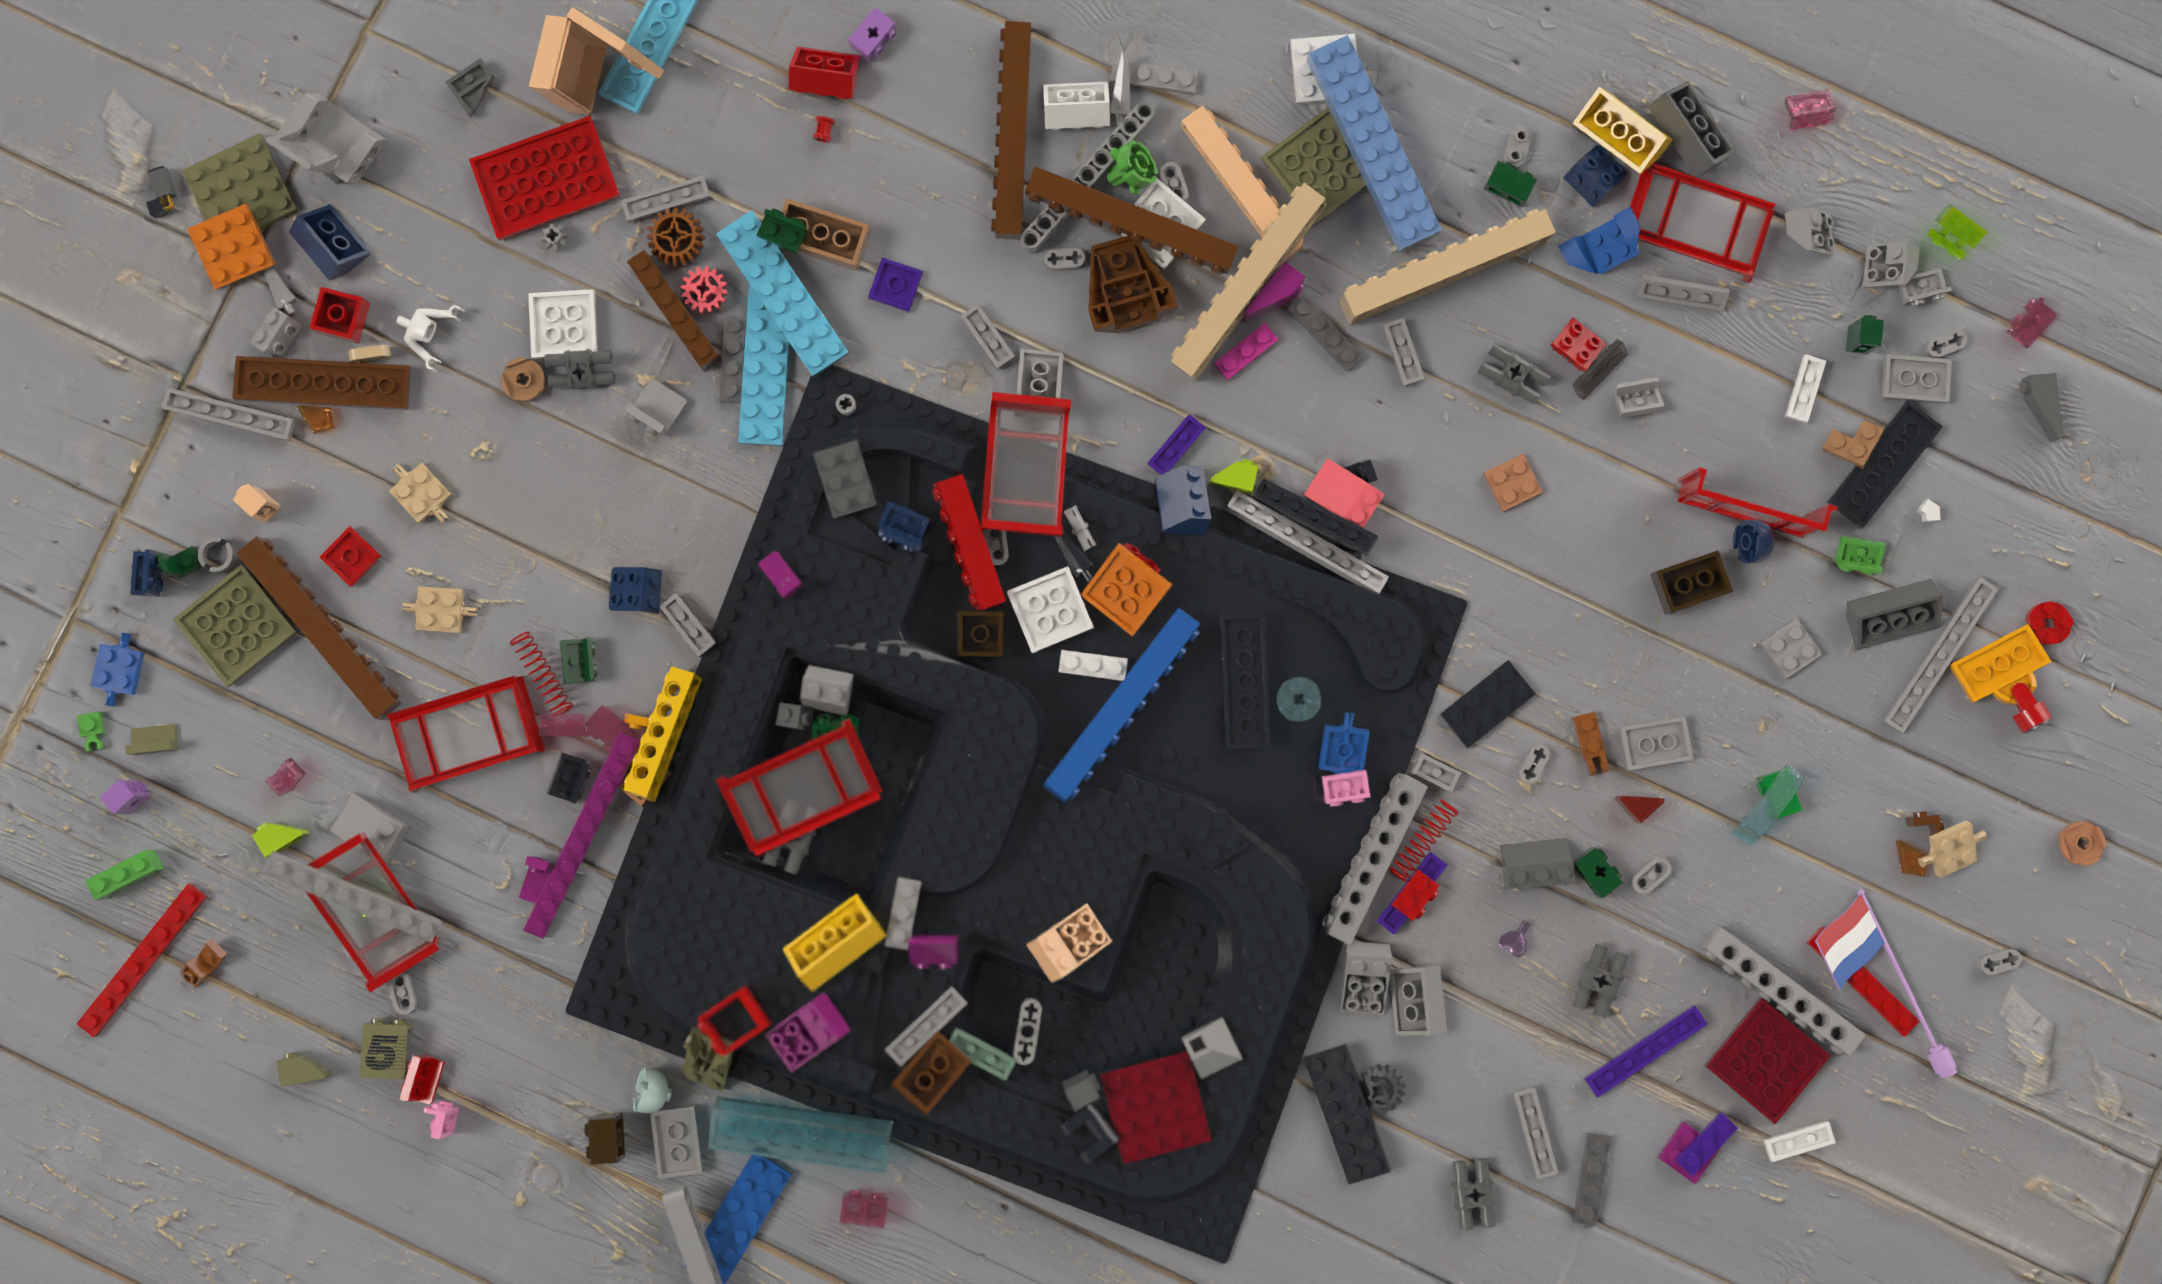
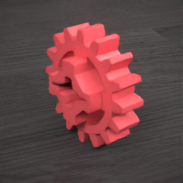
M705 266L704 271L697 267V273L694 274L692 271H689L691 277L683 278L686 285H681L680 287L685 291L681 294V297L687 299L685 301L687 306L692 305V311L695 312L699 308L700 313L704 314L707 309L712 314V308L715 307L720 310L719 303H726L723 296L729 295L728 291L724 289L728 287L727 282H722L724 279L722 274L717 276L718 271L715 268L710 272L708 266ZM711 278L717 282L718 287L711 285ZM705 286H707L709 291H705L704 294H702L700 290H704ZM691 294L698 295V302L692 299Z

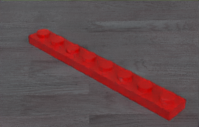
M188 883L76 1024L93 1038L97 1037L208 896L193 884Z

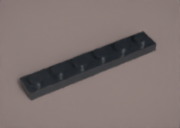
M1264 478L1252 495V498L1257 502L1365 556L1369 555L1378 540V535Z

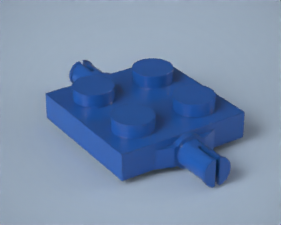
M121 632L119 645L100 644L90 684L91 687L101 688L108 692L105 705L115 707L117 694L135 695L145 652L135 651L128 647L131 634Z
M1345 712L1344 725H1325L1318 765L1320 770H1329L1336 774L1364 770L1370 731L1352 726L1354 713L1349 714Z

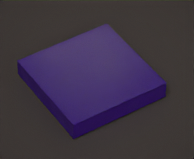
M882 257L868 299L909 313L923 271Z

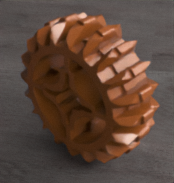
M674 208L672 214L669 209H666L665 216L658 213L657 215L660 219L658 221L656 219L651 220L655 226H648L647 228L652 233L646 235V238L650 240L647 245L652 249V255L657 256L659 262L665 259V264L668 266L672 260L675 267H678L679 261L684 266L687 265V258L694 262L692 255L700 256L701 253L697 248H704V244L700 241L706 239L705 235L701 234L704 231V227L699 226L701 221L694 219L695 215L693 213L687 215L686 209H683L680 214L678 208ZM680 222L688 224L692 228L693 234L681 231ZM671 223V227L669 228V230L662 231L668 224ZM678 233L680 238H677L678 240L674 242L672 236ZM660 241L670 243L672 253L663 250L660 246ZM685 243H690L685 250L681 251V247Z

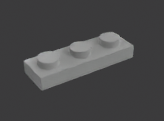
M976 304L960 315L997 370L1015 358L979 304Z
M1404 318L1383 324L1382 327L1403 387L1423 381L1425 378Z
M675 593L659 606L698 657L701 658L718 644L679 594Z
M898 878L886 946L908 950V939L912 933L921 881Z

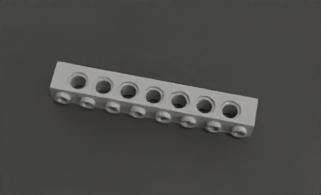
M1397 773L1391 780V788L1388 794L1381 800V808L1372 819L1368 834L1361 841V849L1358 855L1352 859V867L1348 875L1343 878L1339 893L1332 900V908L1329 914L1322 921L1320 931L1348 945H1351L1428 786L1406 774ZM1403 793L1404 800L1400 803L1399 796ZM1393 813L1394 821L1390 823L1389 817ZM1384 833L1385 839L1380 843L1379 837ZM1374 852L1375 859L1373 862H1370V855ZM1364 872L1365 880L1360 882V876ZM1355 892L1356 898L1351 902L1350 896ZM1345 912L1346 918L1341 922L1340 917Z
M1716 926L1700 947L1706 951L1704 955L1713 962H1716V960L1723 964L1722 969L1732 976L1737 974L1742 978L1740 982L1750 989L1754 987L1759 991L1758 995L1767 1002L1771 1000L1776 1003L1778 1011L1786 1016L1788 1014L1796 1018L1794 1022L1803 1029L1808 1027L1813 1031V1037L1822 1043L1824 1041L1832 1045L1830 1049L1839 1056H1842V1054L1851 1056L1866 1036V1034L1722 927ZM1729 946L1732 950V954L1729 958L1726 959L1723 955V951L1726 947ZM1748 960L1750 967L1744 972L1741 964L1743 961ZM1765 973L1768 980L1766 984L1761 985L1759 978ZM1780 987H1784L1786 993L1780 999L1777 991ZM1801 1000L1803 1002V1009L1797 1012L1795 1005ZM1816 1014L1821 1016V1022L1818 1025H1815L1813 1021ZM1837 1027L1839 1029V1036L1834 1039L1831 1033Z

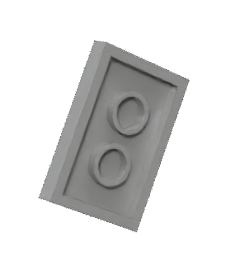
M1894 354L1884 355L1881 398L1949 403L1952 359Z
M1686 716L1619 727L1627 771L1694 760Z
M696 1106L664 1109L650 1113L658 1179L703 1173Z

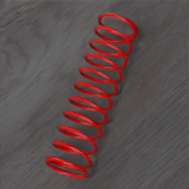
M524 632L513 638L509 644L513 646L522 640L532 638L528 644L516 650L515 653L536 645L530 653L519 660H523L535 653H541L532 662L524 665V668L535 662L545 660L544 663L529 672L528 675L549 667L544 674L532 680V682L545 676L553 675L546 683L536 689L538 690L548 684L558 682L552 689L542 694L541 697L562 689L559 694L545 702V704H548L558 698L566 697L560 704L549 710L551 712L556 708L570 704L555 712L552 717L560 716L573 708L574 705L572 702L564 703L568 699V695H561L564 688H556L560 681L553 680L555 673H548L551 670V666H543L547 659L540 658L543 653L542 651H535L538 648V644H531L534 640L533 636H529L531 632ZM525 635V636L522 637L521 639H519V640H517V641H514V640H516L517 638H519V637Z
M1439 799L1440 802L1448 809H1450L1455 815L1435 805V807L1449 820V822L1437 816L1436 814L1430 812V814L1444 828L1439 827L1438 825L1432 823L1428 819L1424 820L1439 835L1419 825V827L1433 840L1432 842L1424 838L1420 834L1414 832V834L1428 847V849L1416 843L1415 841L1409 839V841L1422 853V855H1420L1412 849L1408 848L1407 846H1404V848L1417 860V862L1408 858L1400 852L1398 854L1412 867V869L1395 859H1393V862L1396 865H1398L1405 872L1406 875L1400 873L1399 871L1395 870L1390 866L1388 867V870L1390 872H1392L1395 876H1397L1404 882H1407L1405 878H1410L1408 872L1404 868L1410 871H1415V868L1409 861L1418 865L1420 864L1419 859L1414 854L1422 858L1426 857L1424 852L1419 847H1421L1424 850L1431 851V848L1425 841L1431 844H1436L1435 839L1430 834L1436 837H1441L1440 832L1435 827L1445 831L1446 826L1441 821L1448 824L1452 823L1451 819L1446 814L1452 817H1457V814H1459V812L1453 806H1451L1449 803L1442 799Z

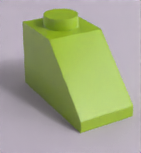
M1242 459L1241 462L1236 461L1212 476L1209 485L1252 494L1258 466L1254 465V461Z
M266 822L257 827V832L251 836L263 856L270 858L273 851L280 853L310 833L308 830Z

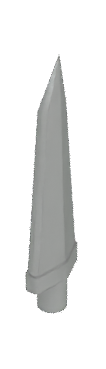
M1121 49L1110 114H1116L1115 125H1120L1124 120V115H1128L1131 112L1129 61L1123 49Z
M274 266L263 270L278 310L285 309L289 316L295 315L297 313L293 306V303L297 300L295 295L292 294Z

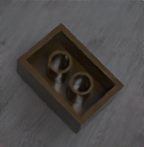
M1719 550L1650 574L1665 615L1733 592Z

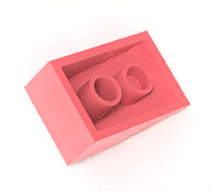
M1328 458L1304 493V496L1324 509L1362 528L1385 495Z

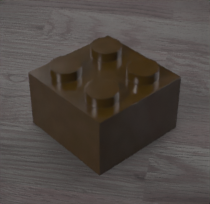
M958 611V656H1004V612Z
M623 1112L596 1114L588 1119V1123H585V1136L589 1138V1146H586L587 1160L590 1159V1165L613 1164L624 1159L626 1155Z

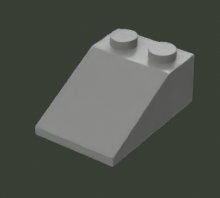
M1020 349L1016 394L1060 398L1063 353ZM1025 412L1014 413L1016 417L1058 421V416Z
M353 793L331 831L344 841L358 833L365 832L385 863L388 864L411 825L360 795ZM361 844L354 847L364 855L368 856V854L361 846Z

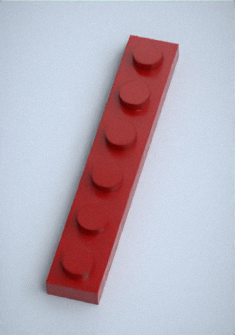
M1820 927L1806 943L1824 960L1815 942L1824 930V927ZM1864 966L1852 974L1846 981L1902 1037H1905L1920 1022Z

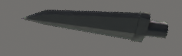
M1046 520L1048 525H1052L1051 521ZM1062 529V536L1054 537L1073 572L1072 574L1075 578L1082 575L1086 583H1089L1093 579L1089 571L1093 564Z

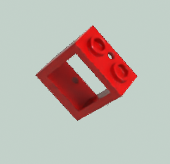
M747 986L741 988L697 1018L700 1022L698 1024L699 1029L705 1036L708 1034L712 1040V1043H710L712 1049L717 1055L721 1054L722 1057L772 1024ZM740 998L758 1027L730 1046H727L709 1018Z

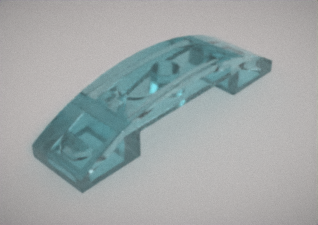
M1786 764L1773 780V785L1749 815H1745L1732 834L1750 846L1755 843L1791 801L1803 783L1805 776Z

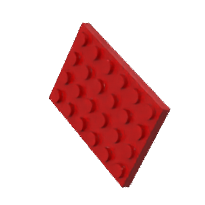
M591 115L469 159L496 238L499 241L621 197Z

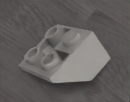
M1810 207L1785 212L1787 235L1807 251L1829 257L1833 256L1835 244L1832 238L1831 228L1833 220L1830 213Z
M1910 242L1867 245L1863 288L1906 285L1918 270L1920 248Z
M1222 1017L1182 1036L1201 1079L1242 1059Z

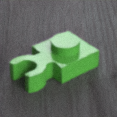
M102 712L77 715L80 737H87L84 744L86 752L92 751V744L94 742L97 744L98 750L104 749V742L99 738L100 734H105Z

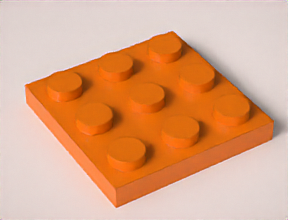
M243 204L187 228L215 290L276 265L248 204Z
M1119 543L1081 593V596L1133 636L1172 584Z

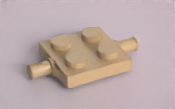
M422 462L408 473L400 464L396 466L401 472L394 466L392 470L401 479L389 492L417 523L420 524L432 515H435L441 523L446 522L440 515L446 520L449 519V516L441 508L452 494Z
M418 586L416 603H402V606L411 607L402 608L403 612H415V630L461 633L464 616H478V613L469 612L478 611L477 607H465L463 601L464 589Z
M1965 820L1930 836V853L1925 857L1919 858V864L1921 867H1925L1932 863L1935 875L1940 878L1978 861L1976 843L1987 839V834L1983 830L1973 834L1972 823Z

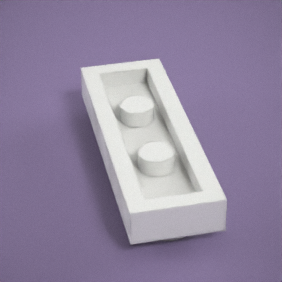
M1806 354L1803 356L1785 418L1804 424L1808 422L1826 364L1825 360Z
M1062 650L1059 672L1124 680L1128 659Z
M1829 1121L1819 1122L1763 1139L1770 1162L1836 1143Z

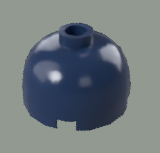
M1759 520L1741 521L1743 523L1736 526L1733 534V548H1738L1739 555H1736L1742 563H1758L1767 559L1775 546V536L1770 526Z

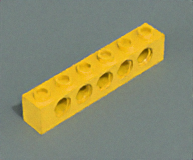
M671 666L670 671L666 674L662 692L657 696L656 707L649 717L646 733L641 737L640 748L633 758L630 774L625 778L623 790L631 795L653 802L656 801L702 682V678L695 673ZM680 689L679 694L674 696L675 692ZM672 709V713L666 717L667 712ZM662 730H664L663 735L661 737H658L659 733ZM656 750V754L651 758V753ZM648 771L647 776L643 778V774Z

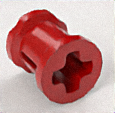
M817 116L816 131L812 139L818 142L830 143L832 125H835V120L825 116Z

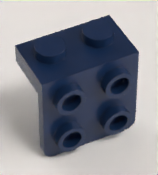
M1595 145L1575 163L1563 178L1594 208L1627 175V172L1600 145Z
M888 501L878 524V534L881 535L882 540L889 543L896 541L902 544V547L908 551H920L922 547L921 539L930 517Z
M145 549V552L133 551L130 595L160 597V592H162L164 586L163 579H161V570L157 566L158 559L156 554L160 552L151 549Z
M614 567L611 571L609 609L612 611H639L659 614L662 570L646 567Z

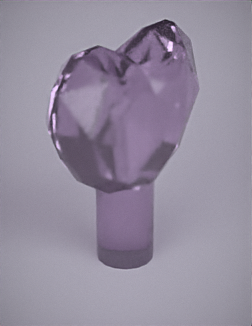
M1523 920L1517 931L1505 933L1499 940L1500 947L1504 950H1510L1517 958L1523 957L1527 951L1525 934L1531 924Z

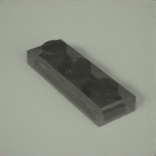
M1616 339L1597 360L1592 362L1582 375L1577 377L1572 386L1579 398L1584 400L1628 355L1622 341Z

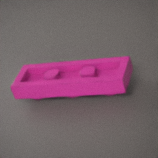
M1263 323L1218 359L1214 365L1228 381L1276 343L1278 338L1266 323Z

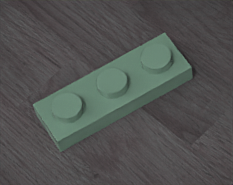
M957 1027L949 1040L972 1063L1004 1080L1007 1079L1016 1062L1014 1057Z

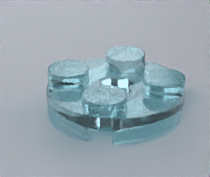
M1294 677L1285 681L1280 686L1277 692L1276 703L1280 712L1286 718L1292 721H1304L1311 719L1319 711L1321 695L1319 688L1313 681L1307 678ZM1302 693L1304 695V704L1299 703L1295 705L1293 696Z

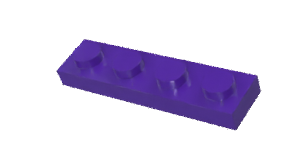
M1429 851L1415 871L1417 869L1435 882L1448 865ZM1407 882L1404 883L1376 920L1393 935L1408 918L1391 905Z

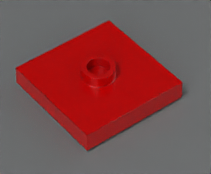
M349 526L319 558L345 583L353 588L380 560L382 555L352 526Z

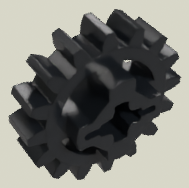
M1376 1064L1374 1068L1370 1066L1366 1069L1367 1072L1361 1073L1360 1076L1363 1079L1359 1080L1369 1108L1373 1106L1375 1113L1380 1109L1383 1114L1389 1110L1393 1111L1397 1108L1396 1105L1399 1106L1403 1102L1400 1098L1406 1095L1405 1092L1401 1091L1406 1086V1084L1399 1081L1403 1078L1402 1075H1395L1397 1069L1389 1071V1065L1387 1064L1383 1068H1381L1380 1064Z

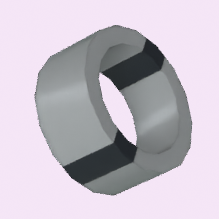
M214 537L205 540L200 545L198 560L206 570L215 573H225L235 566L238 555L236 554V547L230 541ZM222 543L228 550V558L222 566L212 567L207 560L208 550L212 545Z

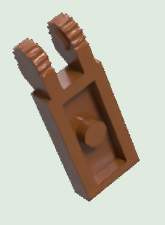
M1595 712L1572 717L1582 758L1585 760L1589 775H1596V769L1591 758L1597 756L1601 770L1604 773L1609 772L1608 762L1605 757L1606 752Z

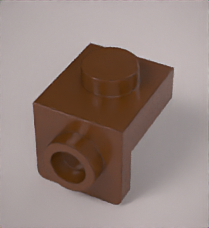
M1927 811L1913 812V817H1906L1907 826L1929 825L1930 836L1944 830V823L1940 815H1927Z

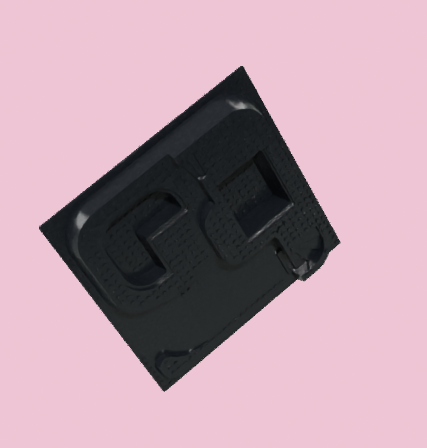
M831 365L815 377L810 376L712 629L711 636L718 644L702 656L695 673L702 678V682L668 767V770L672 773L661 786L656 801H650L642 810L565 1011L568 1015L685 1059L687 1049L684 1048V1044L692 1028L700 1030L698 1027L700 1022L697 1018L741 988L747 986L772 1024L734 1050L728 1076L1225 1264L1231 1254L1344 944L1320 931L1322 921L1329 914L1332 908V900L1339 893L1342 887L1341 882L1348 875L1352 867V859L1358 855L1361 849V841L1368 834L1371 828V821L1381 808V800L1388 794L1391 788V780L1397 773L1406 774L1466 610L1467 601L1368 564L1389 576L1379 594L1355 585L1230 512L1209 505L1211 521L1205 535L1162 533L1155 484L1066 452L1061 526H1063L1064 532L1087 559L1092 562L1093 566L1089 569L1092 576L1096 575L1119 543L1122 546L1128 543L1137 547L1144 557L1153 560L1161 570L1158 574L1170 582L1172 586L1132 636L1081 596V593L1089 583H1086L1082 575L1077 578L1074 577L1054 536L1006 531L1009 552L1008 560L1001 566L994 565L1006 601L983 610H976L969 601L968 595L971 593L969 587L963 583L961 577L963 570L961 565H958L955 560L954 552H956L954 544H951L948 539L947 531L949 529L947 523H944L941 519L940 510L942 508L939 501L935 500L932 489H934L933 483L963 474L981 526L989 423ZM849 394L854 398L857 404L854 413L843 415L838 411L836 400L840 395ZM846 400L845 403L841 402L843 410L852 406L849 400ZM999 437L994 497L1054 502L1057 448L1039 441ZM857 440L877 505L833 518L813 453ZM888 501L930 517L921 539L922 547L920 551H908L902 547V544L896 541L889 543L881 539V535L878 534V524ZM994 505L993 520L1048 525L1046 520L1052 522L1053 510L1005 505ZM1074 506H1077L1083 521L1088 523L1089 526L1087 528L1097 544L1086 551L1083 550L1077 535L1072 533L1071 530L1073 528L1064 514V511ZM997 530L990 532L992 537H997L999 534ZM774 551L778 552L804 585L788 599H784L777 591L778 589L759 566V563ZM996 551L993 556L994 558L999 559L1001 558L1002 553L1000 551ZM1068 566L1094 628L1032 653L1007 591ZM1180 608L1200 623L1197 629L1200 633L1193 642L1188 641L1184 648L1187 650L1179 660L1177 658L1171 663L1173 669L1167 677L1162 675L1157 681L1160 683V686L1153 695L1148 693L1144 699L1147 703L1140 712L1135 710L1131 716L1134 720L1126 730L1122 728L1119 731V740L1113 747L1110 745L1104 751L1107 755L1100 765L1094 764L1091 768L1093 774L1086 783L1081 781L1077 787L1080 791L1073 800L1068 799L1064 803L1044 788V784L1123 680L1059 672L1061 651L1066 650L1128 659L1126 677L1177 609ZM958 611H1003L1004 656H958ZM1265 614L1271 747L1226 749L1220 616ZM814 666L853 674L847 715L859 717V741L883 791L879 792L881 799L814 829L816 830V835H813L807 851L809 853L803 856L797 874H793L784 870L791 853L790 848L785 847L782 849L776 866L763 862L767 851L758 856H755L754 851H750L716 779L725 776L726 780L813 741L812 726L811 730L808 731L776 725L780 703L803 706L801 701L803 678L808 667ZM814 709L813 717L821 714H829L835 717L842 716V714ZM1345 712L1349 714L1354 713L1352 726L1370 731L1364 770L1367 771L1370 797L1365 798L1363 802L1352 803L1351 800L1343 801L1342 805L1330 806V803L1326 804L1323 798L1322 776L1334 775L1336 773L1318 768L1325 725H1344ZM819 750L812 751L758 776L777 818L781 816L787 798L800 802L793 820L795 824L803 821L808 806L822 812L843 802ZM827 750L849 799L870 790L852 751ZM749 780L732 788L731 790L756 842L772 835L774 826L752 781ZM1225 808L1248 846L1209 870L1186 830L1220 809ZM1382 833L1379 837L1380 843L1384 833ZM1374 852L1370 855V862H1373L1375 859ZM1364 872L1360 876V882L1365 880ZM899 877L921 881L911 936L958 935V963L953 964V968H939V964H930V968H916V964H911L909 948L907 950L885 945ZM1355 892L1350 896L1351 902L1356 898ZM857 894L877 920L886 936L814 991H811L798 977L783 949ZM1088 904L1112 942L1062 978L1051 982L1027 944ZM1345 912L1340 917L1341 922L1346 918ZM951 987L965 999L967 1004L938 1032L949 1041L957 1027L1014 1057L1021 1004L1027 998L1037 999L1041 1004L1042 1010L1034 1059L1026 1065L1019 1064L1016 1061L1006 1080L970 1062L926 1115L920 1112L891 1086V1083L922 1047L902 1066L885 1049ZM825 992L851 1030L791 1072L765 1034ZM740 998L709 1018L722 1039L732 1043L758 1027ZM1030 1003L1029 1007L1025 1006V1009L1028 1010V1019L1023 1017L1022 1021L1030 1020L1036 1023V1019L1032 1020V1013L1037 1011L1038 1008L1034 1007V1003ZM1222 1017L1242 1059L1201 1079L1189 1054L1212 1141L1123 1164L1117 1141L1091 1162L1085 1164L1079 1154L1096 1139L1085 1124H1082L1066 1137L1058 1128L1065 1120L1078 1111L1074 1110L1064 1091L1063 1082L1085 1070L1088 1071L1089 1075L1094 1074L1101 1090L1098 1091L1099 1098L1093 1102L1114 1129L1100 1074L1188 1051L1182 1036ZM1025 1025L1021 1029V1034L1024 1037H1031L1034 1034V1028L1030 1025ZM1019 1040V1043H1023V1050L1021 1052L1018 1051L1017 1054L1021 1055V1059H1025L1026 1056L1031 1054L1027 1052V1044L1032 1045L1033 1042Z

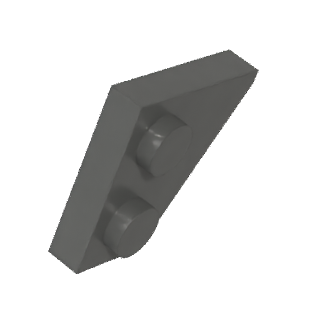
M480 58L448 79L445 83L471 118L495 77Z

